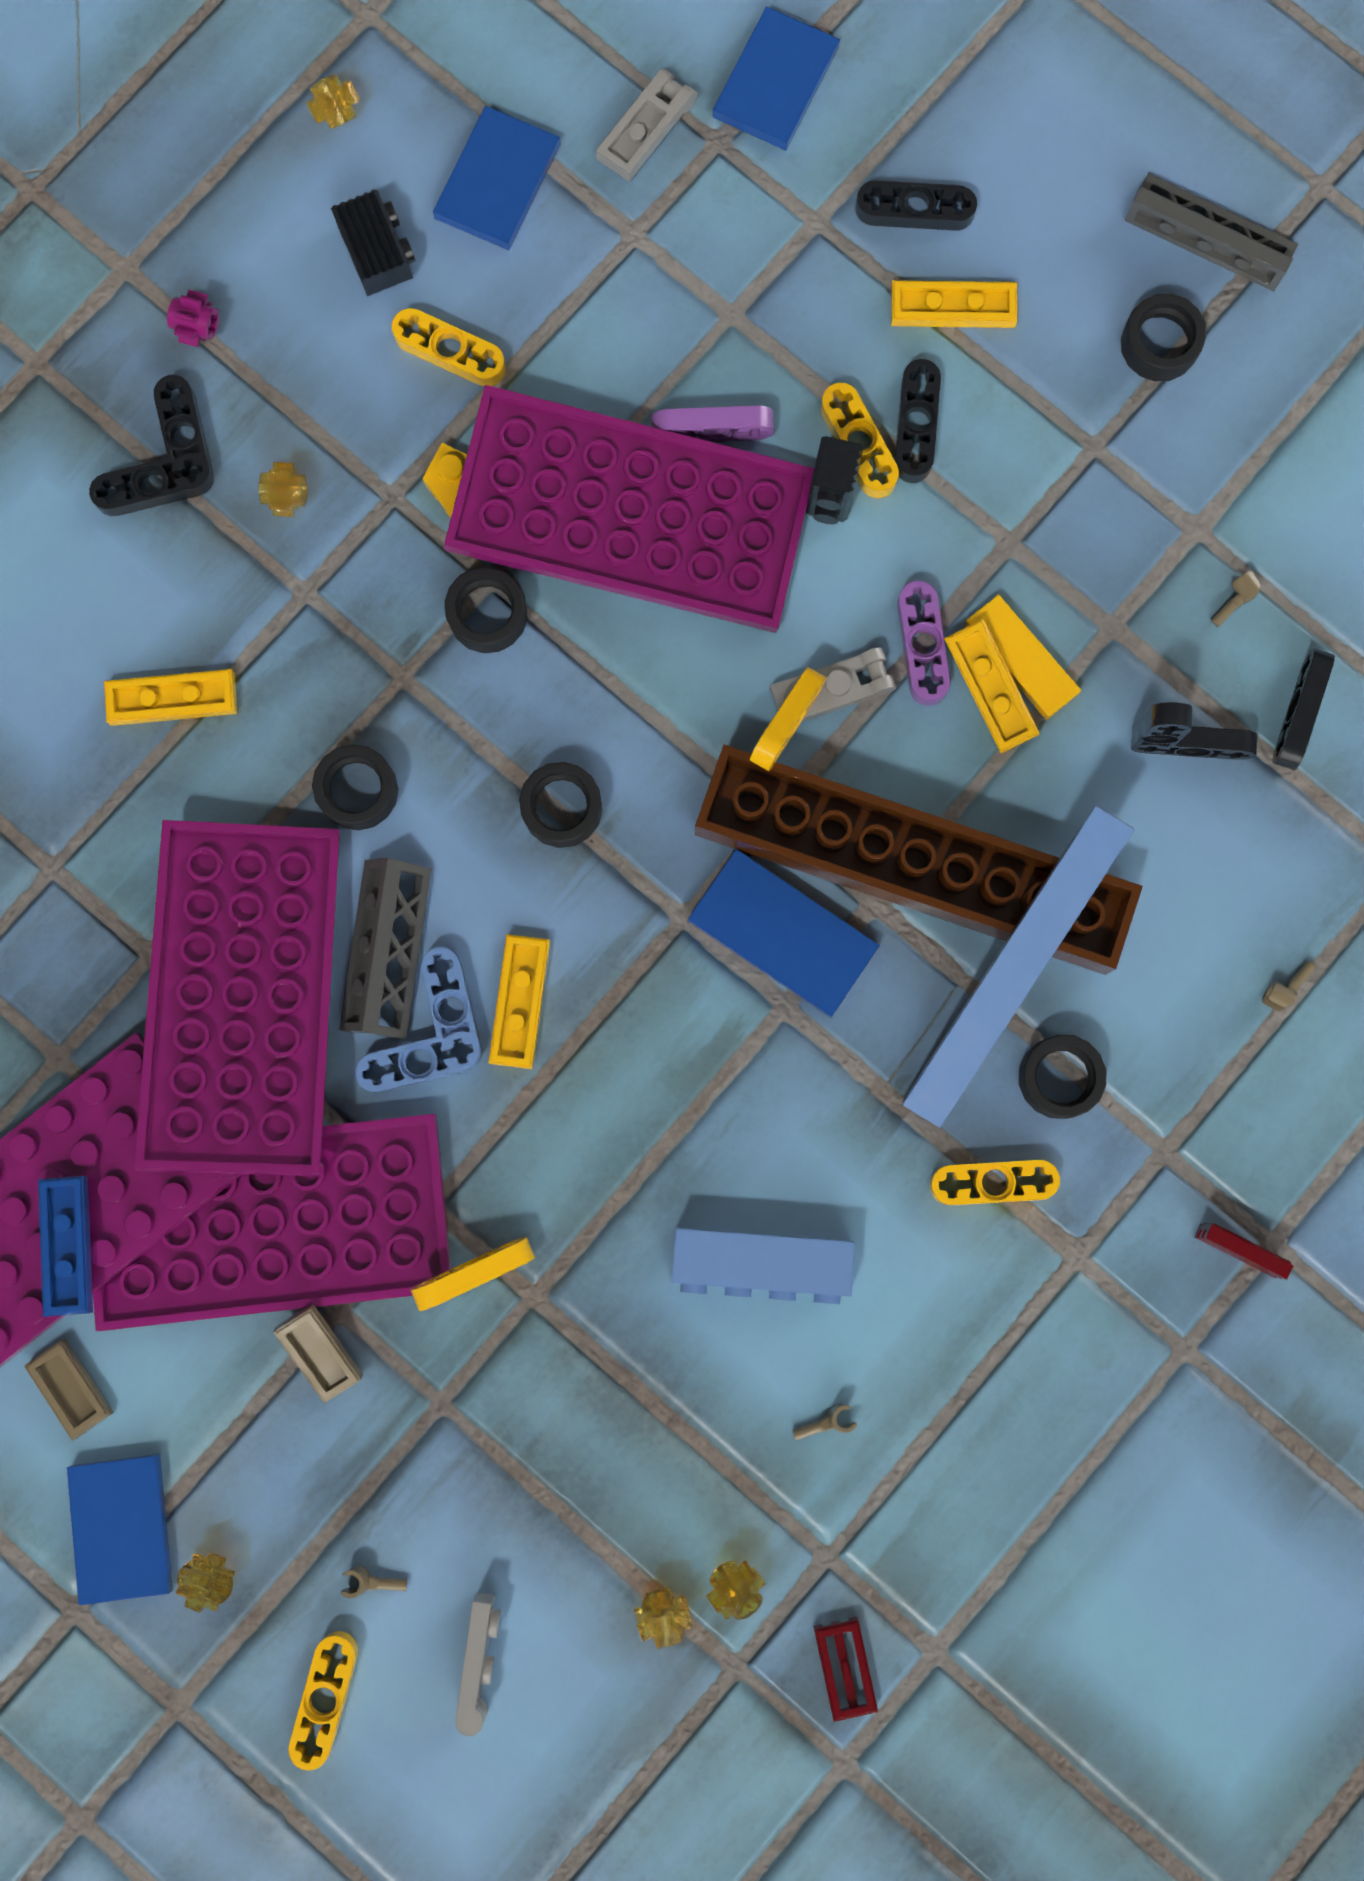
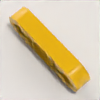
M407 308L401 310L393 318L392 332L397 345L402 350L483 387L485 385H497L504 378L506 373L505 360L502 351L496 345L418 309ZM414 324H418L420 333L430 338L429 346L427 347L425 337L417 333H412L407 338L403 328H412ZM449 338L457 340L461 347L456 355L444 357L438 353V345L443 340ZM469 348H472L473 358L480 362H486L488 358H492L495 368L487 367L484 372H480L478 362L468 357Z
M847 383L832 384L825 390L822 397V417L834 438L848 441V436L855 431H862L869 435L871 445L863 450L861 462L864 463L859 466L856 480L862 491L869 497L877 499L887 497L896 487L899 477L898 466L857 390ZM838 397L841 402L849 401L846 412L850 422L845 426V416L839 407L832 409L834 398ZM874 455L873 464L880 474L888 473L883 485L878 480L870 481L873 469L868 460Z
M810 667L805 669L758 741L749 759L751 762L767 771L771 770L815 702L827 677Z
M1045 1160L947 1165L938 1168L932 1174L929 1188L934 1199L944 1205L1045 1200L1057 1192L1060 1185V1176L1056 1167ZM1018 1167L1017 1177L1034 1175L1035 1167H1040L1041 1174L1049 1176V1184L1042 1185V1192L1037 1193L1034 1185H1019L1018 1188L1021 1194L1014 1195L1016 1179L1012 1168ZM992 1169L1002 1172L1006 1178V1188L997 1196L988 1194L982 1186L983 1176ZM975 1170L973 1187L977 1194L976 1198L969 1197L971 1189L955 1190L954 1198H948L947 1191L939 1190V1181L946 1180V1173L951 1172L954 1180H970L967 1171Z
M518 1238L414 1286L410 1291L418 1310H427L532 1261L535 1256L528 1238Z
M334 1631L327 1634L317 1645L288 1746V1753L292 1763L302 1770L310 1771L321 1767L331 1754L358 1658V1645L355 1639L346 1632ZM335 1643L342 1645L341 1653L348 1656V1659L340 1661L336 1667L334 1677L325 1676L331 1663V1656L326 1654L325 1650H331ZM319 1672L324 1676L318 1677L317 1673ZM335 1678H342L343 1682L341 1683ZM318 1688L331 1690L336 1697L335 1708L325 1713L316 1710L311 1701L314 1690ZM314 1723L330 1724V1729L322 1725L318 1731L316 1745L321 1747L322 1750H317L313 1757L307 1756L306 1747L300 1744V1742L307 1740L312 1732Z

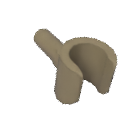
M1252 571L1247 572L1231 583L1237 596L1232 598L1211 619V622L1216 627H1219L1242 604L1250 602L1259 593L1261 584Z
M1307 961L1286 986L1277 981L1272 982L1262 998V1003L1276 1011H1281L1291 1005L1297 997L1296 991L1299 989V986L1316 969V966L1312 962Z
M842 1404L834 1405L828 1411L827 1417L793 1429L796 1441L831 1429L843 1433L851 1432L857 1426L856 1422L840 1427L836 1419L839 1412L848 1410L851 1407Z
M361 1566L354 1567L342 1574L345 1576L353 1575L359 1580V1589L345 1588L341 1590V1594L347 1598H355L367 1590L406 1591L407 1580L371 1576L369 1571Z

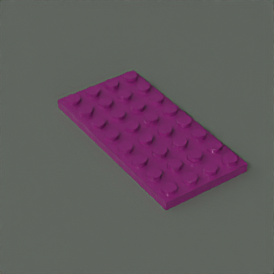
M485 385L444 543V550L777 633L806 512L814 468Z
M162 820L134 1169L136 1171L320 1176L340 829Z
M135 1032L0 1139V1368L66 1316L43 1317L39 1179L88 1176L93 1294L242 1175L136 1171L134 1169L144 1038L139 1033Z
M437 1114L323 1126L320 1176L242 1174L93 1293L96 1332L302 1309L312 1303L315 1307L412 1296L411 1288L451 1269Z

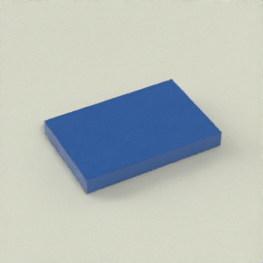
M766 6L713 108V118L786 151L839 49L840 39Z
M485 106L433 210L434 219L501 248L510 250L561 145L560 137Z
M160 1454L67 1467L78 1604H95L163 1595L172 1592Z

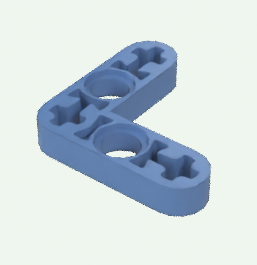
M445 947L433 948L423 956L421 962V973L437 1037L363 1056L358 1062L355 1072L359 1085L365 1090L383 1093L467 1072L475 1068L480 1062L482 1046L463 967L459 957L450 949ZM442 956L446 962H453V968H449L446 974L451 986L457 982L459 983V990L446 989L435 995L434 988H443L440 976L437 973H431L430 967H434L437 964L436 958ZM450 997L460 999L464 1007L462 1016L454 1022L442 1019L439 1009L441 1003ZM462 1040L466 1046H473V1052L467 1054L466 1063L461 1064L460 1060L456 1057L444 1059L443 1061L447 1068L439 1070L440 1058L434 1049L435 1045L441 1044V1051L443 1053L455 1050L457 1046L456 1041ZM416 1050L426 1051L431 1058L429 1070L421 1075L413 1074L407 1066L409 1055ZM399 1054L398 1067L404 1076L403 1080L397 1081L398 1073L396 1072L381 1076L382 1083L376 1085V1082L372 1079H366V1072L372 1070V1062L377 1061L381 1067L393 1066L395 1063L392 1060V1056Z

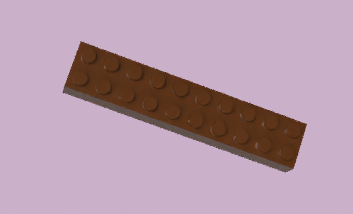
M723 744L695 824V836L1003 941L1008 939L1059 860V857L775 762L771 770L767 771L749 760L751 753ZM1106 874L1052 957L1103 975L1116 970L1143 886Z

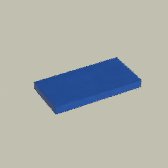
M737 849L687 919V922L829 1018L836 1012L880 946Z

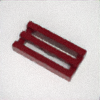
M1215 1223L1200 1224L1194 1237L1273 1278L1287 1280L1294 1266L1291 1264L1292 1262Z
M858 1617L848 1618L849 1620L840 1622V1620L834 1621L830 1625L822 1626L820 1624L813 1626L834 1722L878 1712ZM847 1632L852 1633L866 1703L861 1705L857 1703L843 1633ZM833 1635L849 1707L840 1709L825 1637Z

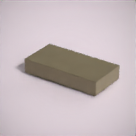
M313 1303L275 1327L273 1333L324 1403L362 1379L363 1373Z
M66 1339L59 1341L24 1366L72 1441L114 1413Z

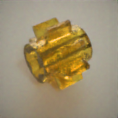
M332 74L309 87L314 98L307 101L306 104L315 122L321 123L325 120L329 128L333 129L345 124L357 115L352 105L359 102L360 98L351 81L345 80L341 83L337 74Z
M273 462V469H269V472H261L260 503L269 505V510H273V516L294 517V509H297V506H306L308 495L307 477L305 474H297L298 471L294 469V463Z
M212 1552L207 1557L195 1553L193 1554V1559L179 1570L178 1588L175 1592L187 1598L184 1607L198 1613L203 1608L215 1612L218 1609V1605L228 1599L233 1589L232 1577L235 1571L224 1567L225 1557Z
M728 1561L721 1564L712 1573L710 1584L714 1590L708 1593L706 1597L717 1613L721 1612L725 1619L728 1620L733 1615L735 1619L742 1620L754 1614L761 1606L763 1598L758 1590L765 1586L766 1583L754 1567L751 1568L747 1561H743L740 1566L736 1561Z
M668 1587L646 1593L642 1607L634 1608L638 1622L636 1626L641 1640L646 1641L652 1637L657 1649L681 1643L685 1629L693 1627L686 1596L680 1595L675 1598Z

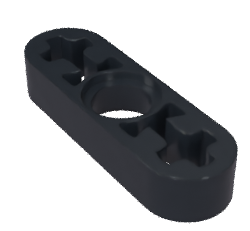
M869 181L861 186L858 191L855 211L857 217L863 223L870 226L959 231L967 228L972 223L977 208V198L973 191L960 185ZM871 197L878 198L880 204L878 210L871 209ZM893 197H898L896 212H892ZM918 197L926 202L927 210L921 214H912L907 211L904 203L909 198ZM936 200H940L939 214H933ZM953 202H960L961 209H963L962 214H954Z
M917 359L909 363L904 370L901 381L894 460L899 469V478L908 483H918L927 478L934 462L941 373L933 362L926 359ZM917 374H924L925 381L927 382L923 392V399H915L917 382L914 380ZM912 412H921L927 416L929 426L921 431L913 430L907 425L906 416ZM912 443H920L918 461L922 463L919 464L918 469H911L910 462L905 461L910 456Z
M1311 648L1302 664L1274 750L1273 764L1291 770H1296L1300 765L1334 665V654L1316 648Z

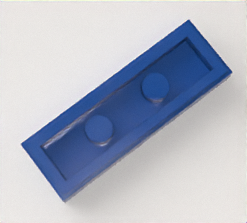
M88 1176L39 1179L43 1317L93 1313Z

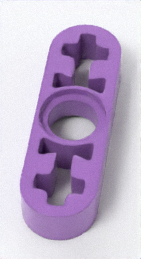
M765 406L664 409L653 413L651 416V426L654 428L709 442L762 440L774 434L773 410Z
M913 581L904 586L897 602L907 676L913 699L922 705L932 706L944 699L950 687L945 642L935 589L924 581ZM914 593L919 594L920 600L928 601L922 609L923 622L916 624V608L914 605H907V602L911 600ZM918 633H927L935 640V649L928 654L918 653L912 646V638ZM937 660L939 664H934L932 662ZM932 663L930 668L932 681L940 682L941 684L936 687L934 694H928L926 687H919V684L923 683L925 678L924 665Z

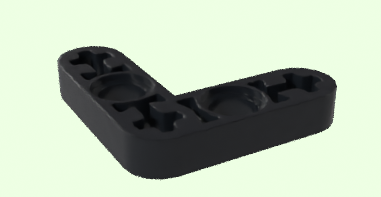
M167 375L161 378L154 388V400L168 458L97 476L90 485L89 496L94 505L103 514L120 516L197 497L211 489L214 482V472L197 399L191 386L183 377ZM178 389L181 393L178 396L180 409L184 414H176L175 408L169 401L172 396V390ZM182 426H189L195 430L193 440L186 445H178L173 441L175 431ZM196 467L200 473L196 476L197 481L190 483L186 476L190 473L189 468ZM170 471L176 476V479H174L177 484L176 488H173V482L168 475ZM150 475H158L163 479L161 489L155 494H145L141 490L143 480ZM129 481H131L132 490L136 495L135 498H132L127 492L130 490L127 485ZM114 487L119 493L114 494V502L108 503L104 498L108 495L107 488Z
M1165 702L1151 706L1132 726L1131 750L1145 754L1234 760L1250 759L1257 755V733L1240 729L1192 726L1191 705Z

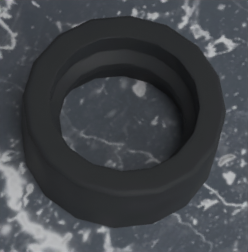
M1156 294L1142 300L1131 312L1121 335V353L1127 365L1140 377L1152 381H1171L1184 375L1197 360L1206 340V323L1199 309L1188 299L1175 294ZM1151 318H1166L1174 321L1183 329L1187 337L1188 343L1185 351L1176 358H1161L1152 355L1143 347L1139 339V331L1142 324Z
M492 567L473 568L459 575L449 587L444 601L445 616L455 638L468 649L480 653L500 652L513 645L522 635L528 619L526 600L517 581L505 571ZM483 587H494L501 590L507 595L511 603V615L507 624L502 629L489 634H480L472 631L463 621L461 612L463 601L468 594Z
M354 744L338 747L324 756L315 769L312 782L315 802L326 817L342 828L358 831L375 827L385 820L396 805L399 790L396 775L383 756L370 747ZM352 763L366 764L374 769L379 776L381 784L380 794L374 805L367 810L356 813L345 811L338 807L332 799L330 791L332 778L336 772L345 765Z
M566 762L546 764L535 770L523 784L519 798L521 816L531 835L543 844L557 848L576 846L588 839L598 827L603 811L600 790L593 777L580 766ZM564 780L574 783L582 790L586 797L587 807L584 817L577 825L570 829L557 830L549 828L541 822L536 812V800L544 786L553 781Z
M1055 1035L1037 1042L1025 1054L1019 1067V1087L1025 1101L1036 1112L1055 1119L1074 1118L1089 1112L1101 1100L1106 1088L1107 1069L1101 1054L1088 1041L1074 1035ZM1056 1051H1067L1076 1055L1084 1063L1088 1072V1084L1084 1093L1069 1103H1057L1048 1099L1040 1091L1037 1083V1069L1040 1062L1048 1054Z

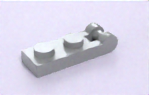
M662 68L596 149V159L628 182L631 181L680 117L692 108L698 96V92L688 84L681 86L674 81L675 76L665 68ZM667 96L671 99V102L667 104L660 98Z
M873 648L858 656L815 670L827 677L802 722L895 690L897 687L892 675L887 674L884 662L887 659L883 648ZM868 670L872 681L860 685L856 673ZM801 675L770 685L769 690L777 712Z
M478 1592L472 1603L456 1713V1727L465 1736H473L481 1730L488 1712L487 1704L481 1698L482 1684H491L495 1657L487 1655L489 1637L497 1638L501 1618V1610L493 1609L495 1595Z

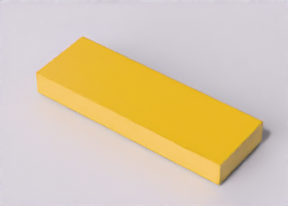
M892 280L891 326L1016 327L1017 282Z
M999 594L966 620L964 625L967 627L984 619L1017 687L1046 721L1082 691Z
M984 619L944 638L1000 753L1003 754L1041 735Z
M232 669L104 681L106 723L110 726L238 714L235 672Z
M506 934L489 1064L533 1070L550 948L549 939Z

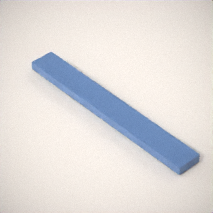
M1094 804L902 1101L904 1107L940 1128L1127 843L1135 830L1133 827Z

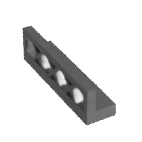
M1148 173L1142 187H1140L1125 219L1126 222L1273 292L1286 274L1293 260L1292 256L1298 246L1297 243L1150 173Z
M390 858L364 861L339 1027L340 1031L407 1039L431 868ZM401 872L416 876L414 892L406 900L399 890ZM402 914L409 926L407 936L398 942L392 929L394 920ZM396 957L402 967L401 979L392 985L386 975L387 963ZM388 1000H390L396 1010L394 1028L378 1025L381 1006Z

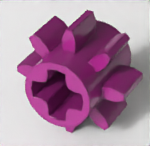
M188 289L186 296L181 295L180 298L174 297L167 313V325L170 329L174 330V335L179 336L178 342L198 347L200 340L205 341L206 339L212 340L219 324V311L217 308L212 307L213 304L208 301L207 294Z

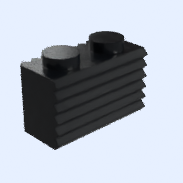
M373 189L370 193L365 192L362 196L357 195L355 199H349L347 202H341L339 205L332 206L331 210L367 297L413 278L409 264L416 262L407 238L398 239L394 230L395 227L400 226V222L391 201L383 203L378 190Z
M827 436L821 437L806 513L813 516L816 521L832 525L837 524L838 521L844 522L847 520L863 453V447L860 443Z

